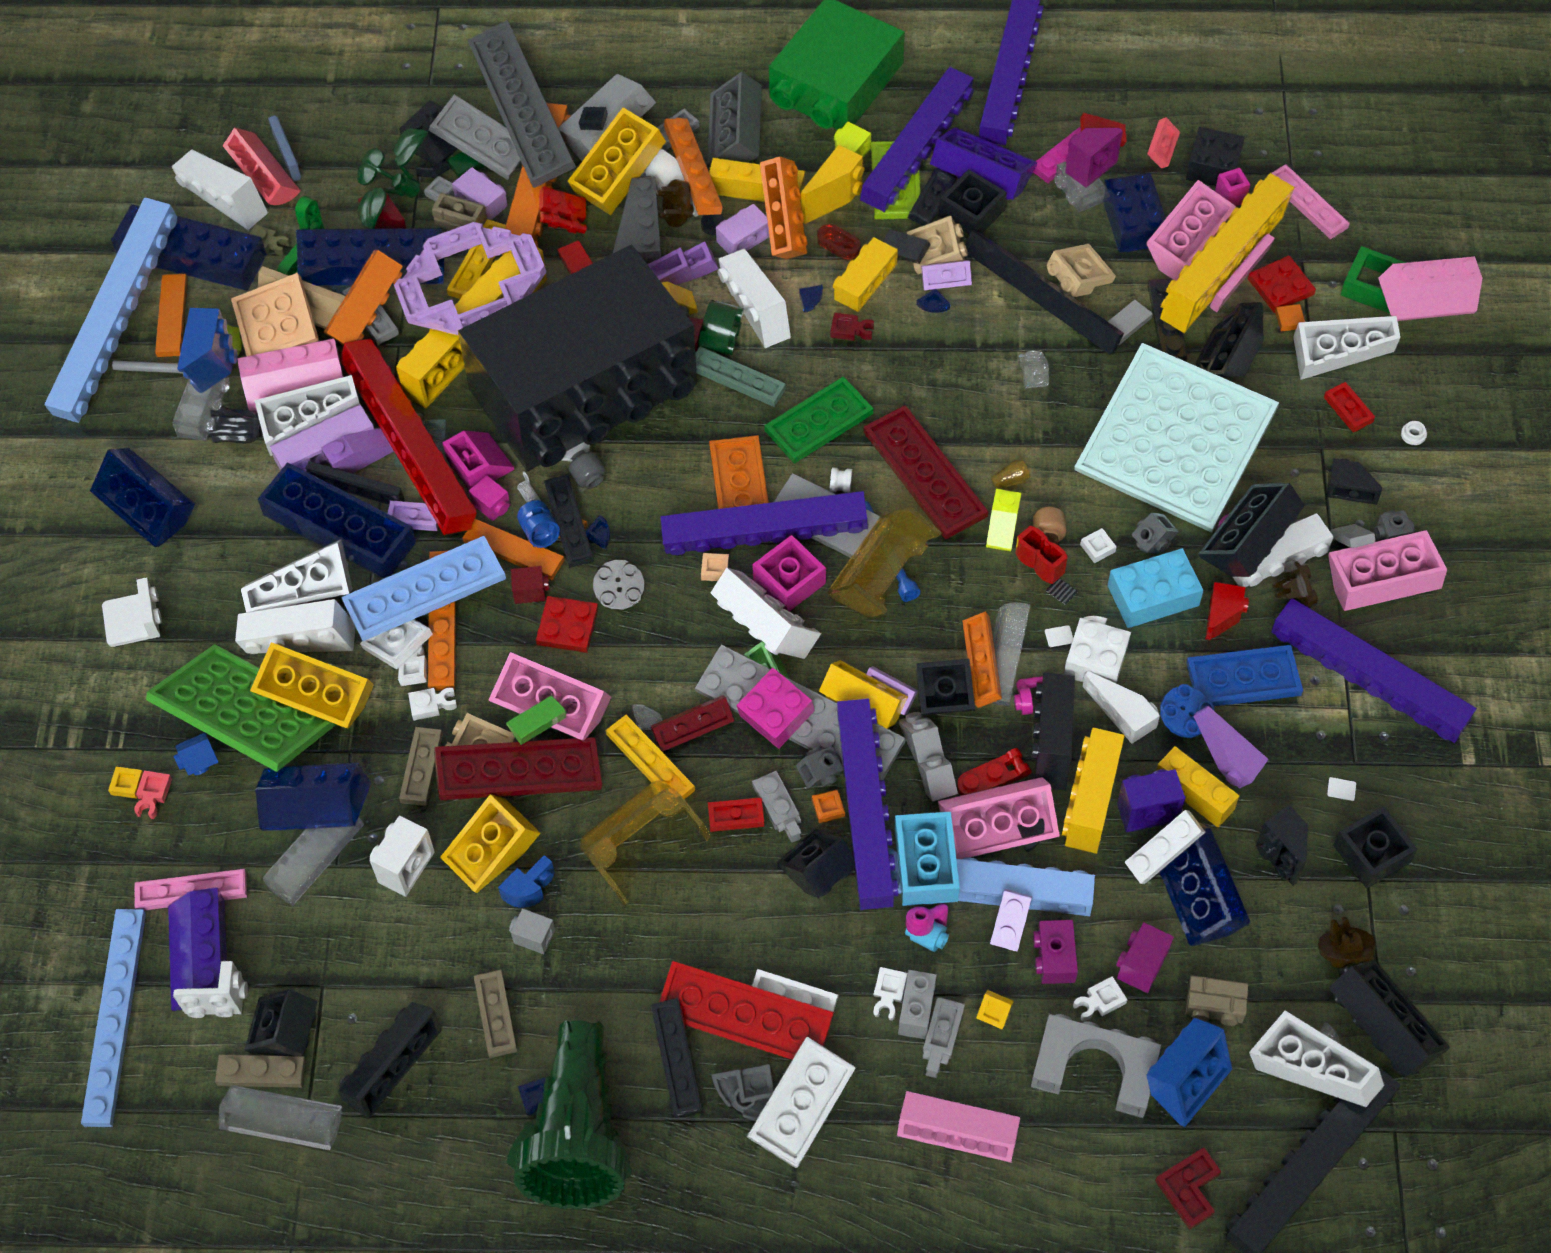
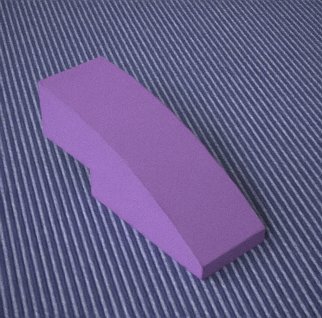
M706 242L685 252L680 247L647 264L661 283L668 281L675 285L694 280L719 269L712 251Z

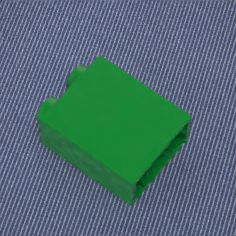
M823 0L769 65V98L783 110L794 109L811 117L815 124L824 129L831 127L837 130L839 128L842 129L847 122L855 125L902 66L904 61L905 31L839 1Z

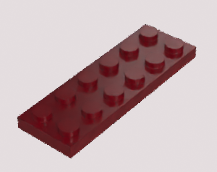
M906 405L863 427V433L945 540L988 517V510Z
M595 737L586 738L584 741L576 738L527 741L522 745L519 742L439 746L434 748L439 800L489 797L490 794L501 797L601 790L602 788Z

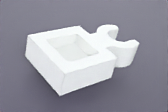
M422 645L399 667L398 681L401 686L427 682V660Z
M435 688L408 693L413 720L439 716L440 708L446 710L457 708L456 700L446 701L448 697L455 696L453 688H445L440 694H436Z
M880 967L874 996L881 998V1001L874 1007L875 1017H879L882 1008H888L890 1010L889 1020H894L896 1010L893 1003L894 1001L902 1003L908 973Z
M1112 976L1089 988L1087 991L1089 998H1077L1073 1003V1007L1075 1009L1079 1006H1085L1088 1011L1081 1014V1020L1087 1021L1093 1016L1094 1011L1098 1010L1101 1016H1104L1125 1005L1127 998Z

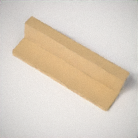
M262 266L258 273L257 288L288 277V275ZM302 281L314 324L325 329L345 296Z

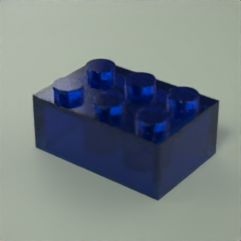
M1151 173L1105 180L1102 200L1119 253L1148 248L1147 241L1166 219Z

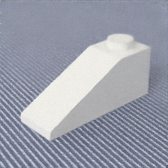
M1090 671L1085 673L1083 688L1131 744L1157 728L1160 717L1159 711L1144 696Z

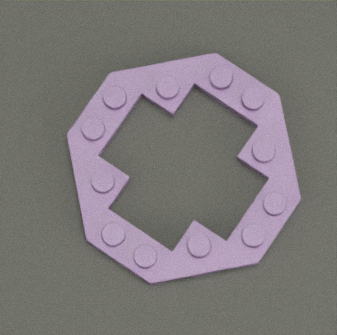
M472 222L428 238L423 245L424 250L420 256L416 255L406 268V275L403 279L399 278L394 287L408 323L458 335L459 329L532 294L546 274V269L531 235L522 233L519 236L511 234V231L498 227L488 229L483 228L480 223ZM480 244L483 245L488 259L511 250L521 274L498 282L504 298L459 315L452 299L428 307L420 283L442 276L437 260Z

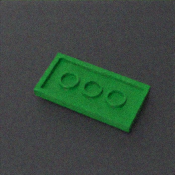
M843 376L764 425V428L770 438L795 464L873 415L874 408Z

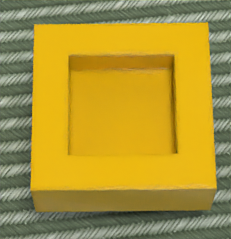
M116 767L108 790L109 793L114 796L137 799L136 792L143 771Z
M987 990L976 1018L1003 1029L1014 1001Z

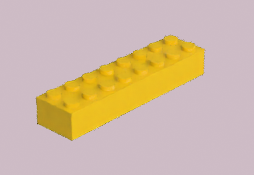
M1272 173L1265 180L1260 179L1253 193H1248L1245 196L1241 207H1236L1232 211L1229 221H1224L1220 225L1217 235L1209 237L1204 250L1196 252L1191 265H1185L1177 281L1173 279L1166 289L1168 295L1161 304L1163 311L1160 319L1185 333L1213 301L1216 293L1266 234H1270L1283 219L1295 187Z
M537 247L541 259L544 263L543 250ZM511 250L505 252L498 260H495L491 268L477 279L475 285L469 291L463 293L460 300L454 305L458 315L504 298L498 282L521 274ZM546 274L544 275L540 283L537 285L533 293L536 292L547 281ZM430 329L429 333L414 345L409 354L400 359L396 368L402 390L407 398L426 409L465 368L459 335Z

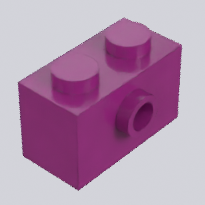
M1073 920L1039 921L1038 930L1033 931L1034 948H1039V957H1035L1036 974H1041V983H1075L1078 969Z
M1143 922L1139 932L1133 930L1128 940L1127 946H1130L1128 953L1122 951L1116 966L1120 968L1117 979L1148 993L1170 950L1174 936Z

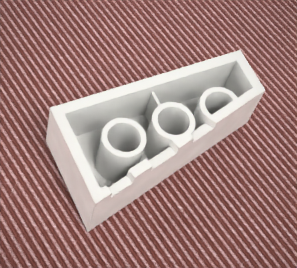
M192 149L172 166L176 174L175 179L182 187H186L247 230L251 229L268 214L250 177Z
M741 249L719 258V278L722 283H726L738 305L744 308L743 313L764 348L791 338L785 300L745 249Z
M1397 316L1299 322L1293 338L1300 380L1394 352L1400 340Z
M352 375L254 400L265 444L270 456L273 455L270 446L296 435L304 429L311 428L325 419L343 413L348 408L360 405Z
M338 540L242 587L241 592L246 613L349 594L353 588L342 540Z
M726 568L711 591V594L718 600L717 604L721 608L731 611L734 614L733 619L742 625H746L750 629L748 632L756 639L765 642V648L775 655L782 653L805 659L821 633L815 628L804 627L802 624L805 620L797 614L794 615L783 609L785 605L770 595H765L767 591L743 572Z
M332 599L238 614L235 642L246 653L250 654L267 653L271 642L296 652L354 651L355 625L338 602Z
M1287 1011L1281 1014L1249 1052L1256 1070L1364 1107L1369 1105L1384 1086L1378 1067Z

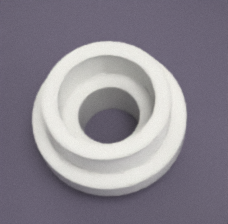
M1411 421L1403 426L1401 437L1408 444L1419 445L1425 441L1427 431L1421 422Z

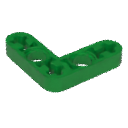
M302 196L295 207V214L302 237L282 260L277 269V272L288 276L296 273L300 274L321 249L326 239V232L318 203L307 196Z

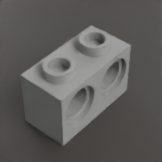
M908 970L898 1035L926 1039L935 991L936 974Z

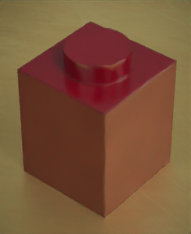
M542 566L511 569L512 593L515 604L546 601L545 591H550L548 575L543 576Z

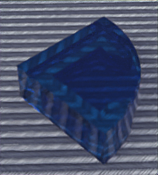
M823 285L799 289L804 313L813 310L822 300Z
M937 289L917 299L916 302L920 309L931 313H941L950 309V303Z
M599 515L585 532L589 540L606 549L610 542V529L605 518Z
M545 1077L518 1086L527 1116L537 1111L539 1103L542 1104Z

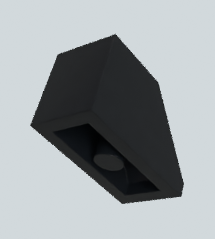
M1333 458L1328 475L1326 497L1377 505L1382 493V486L1359 462Z

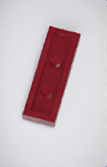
M722 695L653 724L651 729L658 748L663 752L734 722L727 699Z

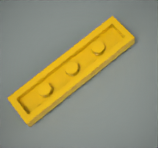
M487 219L483 228L492 229L493 227L505 229L506 225ZM482 244L474 246L468 251L446 289L448 296L460 299L463 293L469 291L475 285L477 279L489 269L495 256L488 259Z
M627 715L606 729V735L674 807L695 791V786Z

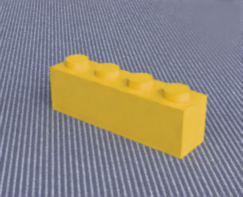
M718 158L712 159L709 174L718 195L765 202L760 164ZM798 170L797 175L800 192L805 188V171Z

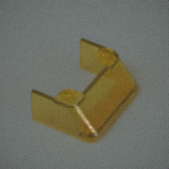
M911 506L882 516L835 579L827 594L835 601L869 618L885 614L888 610L885 608L886 604H884L886 598L883 594L906 561L915 555L920 556L928 547L926 542L929 539L939 537L942 532Z
M655 781L587 832L580 842V848L623 905H626L628 900L606 872V869L617 858L616 847L659 814L665 817H672L683 811L706 841L711 838L704 823L683 797L664 781Z

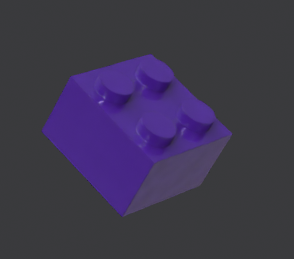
M1160 769L1145 776L1132 775L1122 781L1117 806L1126 833L1169 824L1181 814L1185 795L1176 769L1169 771Z

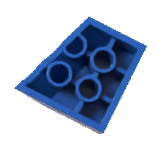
M190 308L177 370L183 372L185 379H190V384L198 393H203L232 373L233 364L237 363L238 355L237 350L232 346V335L228 334L227 321L223 319L220 309Z

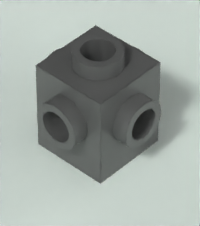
M1405 510L1398 512L1388 511L1380 515L1378 523L1374 528L1375 537L1378 541L1412 534L1415 531L1413 521L1408 519Z
M1151 513L1148 517L1139 521L1136 526L1137 529L1131 535L1136 539V545L1141 551L1159 554L1170 547V541L1179 531L1164 514Z
M818 746L806 753L807 756L796 765L807 789L819 784L826 787L838 780L836 776L844 770L841 758L835 753L832 746L825 749Z

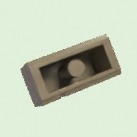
M440 193L432 208L435 226L447 230H453L472 222L480 223L483 226L487 220L485 205L445 193Z
M1191 975L1187 986L1185 1015L1205 1022L1209 1021V1019L1221 1020L1222 1024L1228 1026L1243 1023L1246 1016L1248 983Z

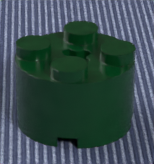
M711 300L704 316L703 331L701 330L699 346L733 355L736 344L735 338L739 336L742 326L741 320L744 308Z

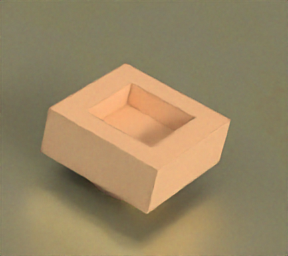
M703 553L701 580L718 581L729 566V554Z

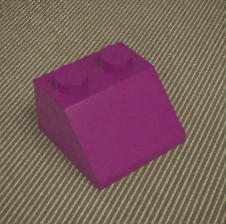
M1085 128L1078 135H1073L1068 142L1069 148L1065 173L1085 188L1090 186L1118 162L1123 130L1120 128Z

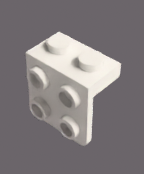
M147 578L137 580L138 594L108 600L102 604L106 639L110 647L160 637L159 624L162 623L159 608H156L155 603L159 601L158 593L155 586L151 587Z
M221 961L218 988L175 989L173 997L189 1017L202 1018L205 1014L231 1017L233 1014H242L243 999H246L248 996V983L243 980L241 971L237 970L233 961Z

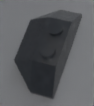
M1261 302L1239 303L1235 307V311L1227 315L1214 327L1195 363L1197 367L1220 377L1246 375L1263 342V304Z

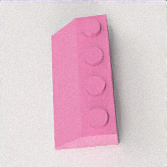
M1197 180L1146 243L1158 269L1177 281L1183 267L1191 265L1196 252L1204 250L1209 237L1217 235L1218 228L1224 221H1229V217L1236 206Z
M1475 257L1393 264L1378 278L1391 316H1397V321L1471 314L1477 311L1482 275Z
M335 338L237 358L248 409L257 413L254 400L344 377Z
M1427 530L1377 541L1360 547L1329 552L1328 555L1334 591L1344 611L1442 589L1447 573V568Z
M510 652L489 701L521 714L549 696H552L566 710V718L553 725L552 728L584 741L600 723L611 696L600 689Z
M1043 777L938 801L940 812H951L956 859L974 857L1060 836L1051 786ZM1043 818L1045 824L1044 833L1026 838L1021 837L1017 825L1032 827L1039 819Z

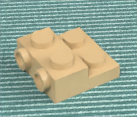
M951 216L907 232L908 235L928 240L931 244L921 263H913L917 274L922 273L921 265L964 261V256L968 255L965 243L960 242V238L964 237L960 223L956 224Z
M1090 244L1053 251L1047 263L1049 274L1055 276L1061 282L1062 290L1071 294L1073 298L1091 294L1094 287L1113 283L1116 277Z
M467 713L463 721L458 719L452 732L455 735V739L452 744L447 742L446 746L513 742L515 736L512 732Z

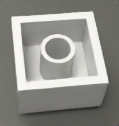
M1080 618L1066 660L1064 675H1075V680L1083 682L1085 673L1090 671L1117 684L1131 632Z
M401 816L397 818L395 823H391L387 827L385 838L380 845L374 847L370 855V863L379 884L405 897L408 895L435 853L428 830Z

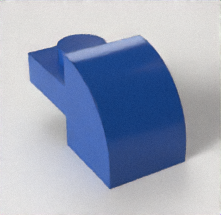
M544 855L526 874L517 868L498 887L501 899L514 907L520 908L531 907L544 899L541 886H547L555 873L552 861Z

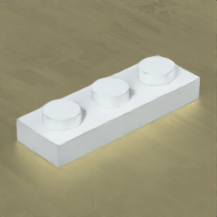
M1185 810L1126 860L1125 863L1139 883L1145 884L1200 838L1205 831L1192 813Z
M757 969L752 985L753 987L834 1012L839 996Z

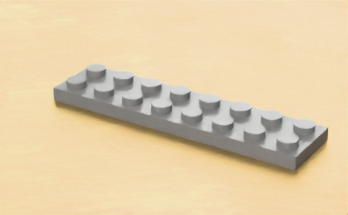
M721 645L696 685L695 690L711 700L724 695L730 709L739 714L736 705L771 669ZM786 678L812 700L815 710L789 740L808 750L821 746L822 749L832 746L835 753L840 756L843 767L837 703ZM872 724L873 732L879 733L880 748H875L876 756L882 757L883 772H878L879 780H884L903 747L905 738L879 724Z

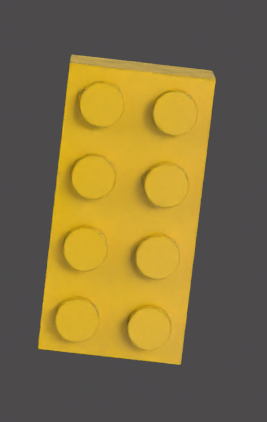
M623 107L567 182L577 195L586 198L593 205L612 215L627 195L631 179L639 178L666 143V140L657 127Z
M1092 727L1091 736H1085L1062 835L1067 836L1065 846L1097 854L1125 735Z

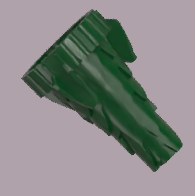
M566 1020L560 1024L553 1068L550 1077L547 1076L545 1080L543 1101L537 1107L536 1125L532 1122L525 1124L507 1156V1164L514 1170L513 1182L518 1190L528 1199L549 1207L589 1209L606 1205L622 1194L625 1179L631 1175L629 1157L617 1131L610 1129L612 1104H608L609 1085L605 1083L607 1053H602L604 1026L599 1021L590 1023L581 1020L571 1022Z

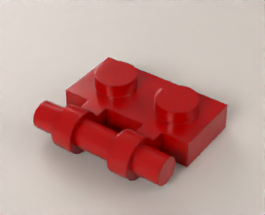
M544 186L539 191V211L544 213L540 216V222L548 224V227L556 229L560 227L567 229L569 233L576 234L578 232L585 234L587 225L581 223L586 219V198Z

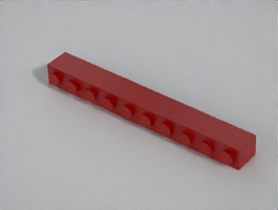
M372 339L345 342L340 358L342 365L348 375H352L358 392L442 533L446 535L471 530L477 514L475 506L471 504L466 496L464 488L460 486L453 470L449 468L443 453L435 445L432 435L426 430L421 417L415 412L410 399L404 394L401 384L395 379L390 366L386 364L381 356L380 350L375 346Z

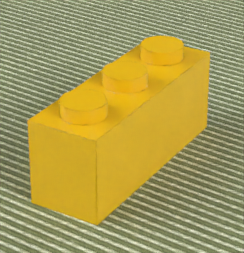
M875 237L868 244H864L858 257L855 260H851L844 274L838 276L834 281V300L859 312L897 265L898 249Z
M841 660L831 663L819 690L820 693L826 695V698L835 703L837 701L869 698L870 708L876 709L877 724L885 728H889L897 723L908 699V696Z
M1176 746L1158 763L1156 771L1160 769H1166L1167 771L1176 769L1185 795L1184 802L1216 827H1219L1235 810L1239 795Z

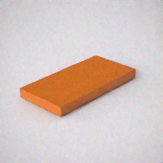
M759 435L709 441L718 509L769 503Z

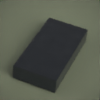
M889 229L883 240L884 243L898 249L897 258L916 264L921 263L931 245L928 240Z

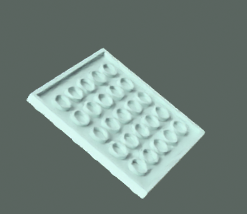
M1142 343L1078 459L1075 471L1212 533L1271 422L1279 402Z

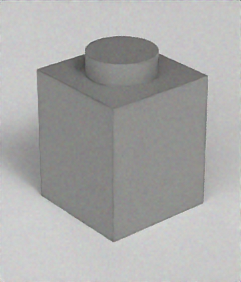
M522 909L519 916L513 918L509 931L511 932L514 944L545 954L554 935L555 927L552 919Z

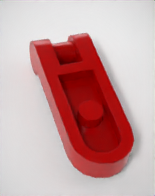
M1014 748L1005 755L960 775L957 791L960 796L1006 786L1027 777L1032 770L1028 763L1023 762V755L1019 748ZM1013 764L1015 769L1009 772L1007 766Z

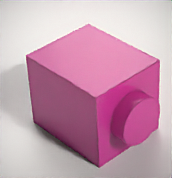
M1237 168L1218 175L1215 192L1233 205L1239 206L1249 193L1250 183L1241 168Z
M487 475L469 490L471 504L491 521L505 514L509 506H511L508 492Z

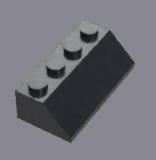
M1290 483L1252 484L1198 555L1201 559L1231 577H1251L1257 571L1264 558L1271 553V549L1278 540L1284 536L1287 528L1298 518V514L1305 505Z
M1375 960L1351 966L1329 987L1334 994L1335 1001L1349 1011L1353 1016V1022L1360 1029L1367 1032L1372 1038L1371 1042L1374 1047L1384 1052L1390 1059L1392 1068L1404 1077L1419 1072L1450 1048Z
M411 1002L407 1008H402L396 1015L395 1022L389 1030L386 1029L379 1035L375 1047L360 1058L355 1071L343 1078L338 1090L341 1099L364 1117L370 1119L442 1031L435 1011L428 1006Z

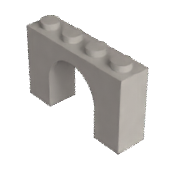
M1049 1014L1031 1087L1059 1095L1069 1059L1081 1050L1099 1049L1110 1054L1117 1061L1121 1069L1122 1082L1115 1110L1143 1118L1150 1096L1146 1074L1149 1068L1158 1061L1161 1044L1155 1043L1153 1039L1148 1037L1135 1038L1128 1036L1122 1030L1102 1029L1093 1022L1086 1021L1080 1023L1071 1020L1070 1017L1063 1014H1056L1055 1016Z

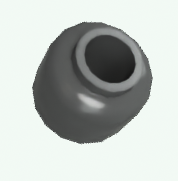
M582 450L572 456V462L569 464L568 469L579 487L592 489L603 482L606 469L595 452H585Z

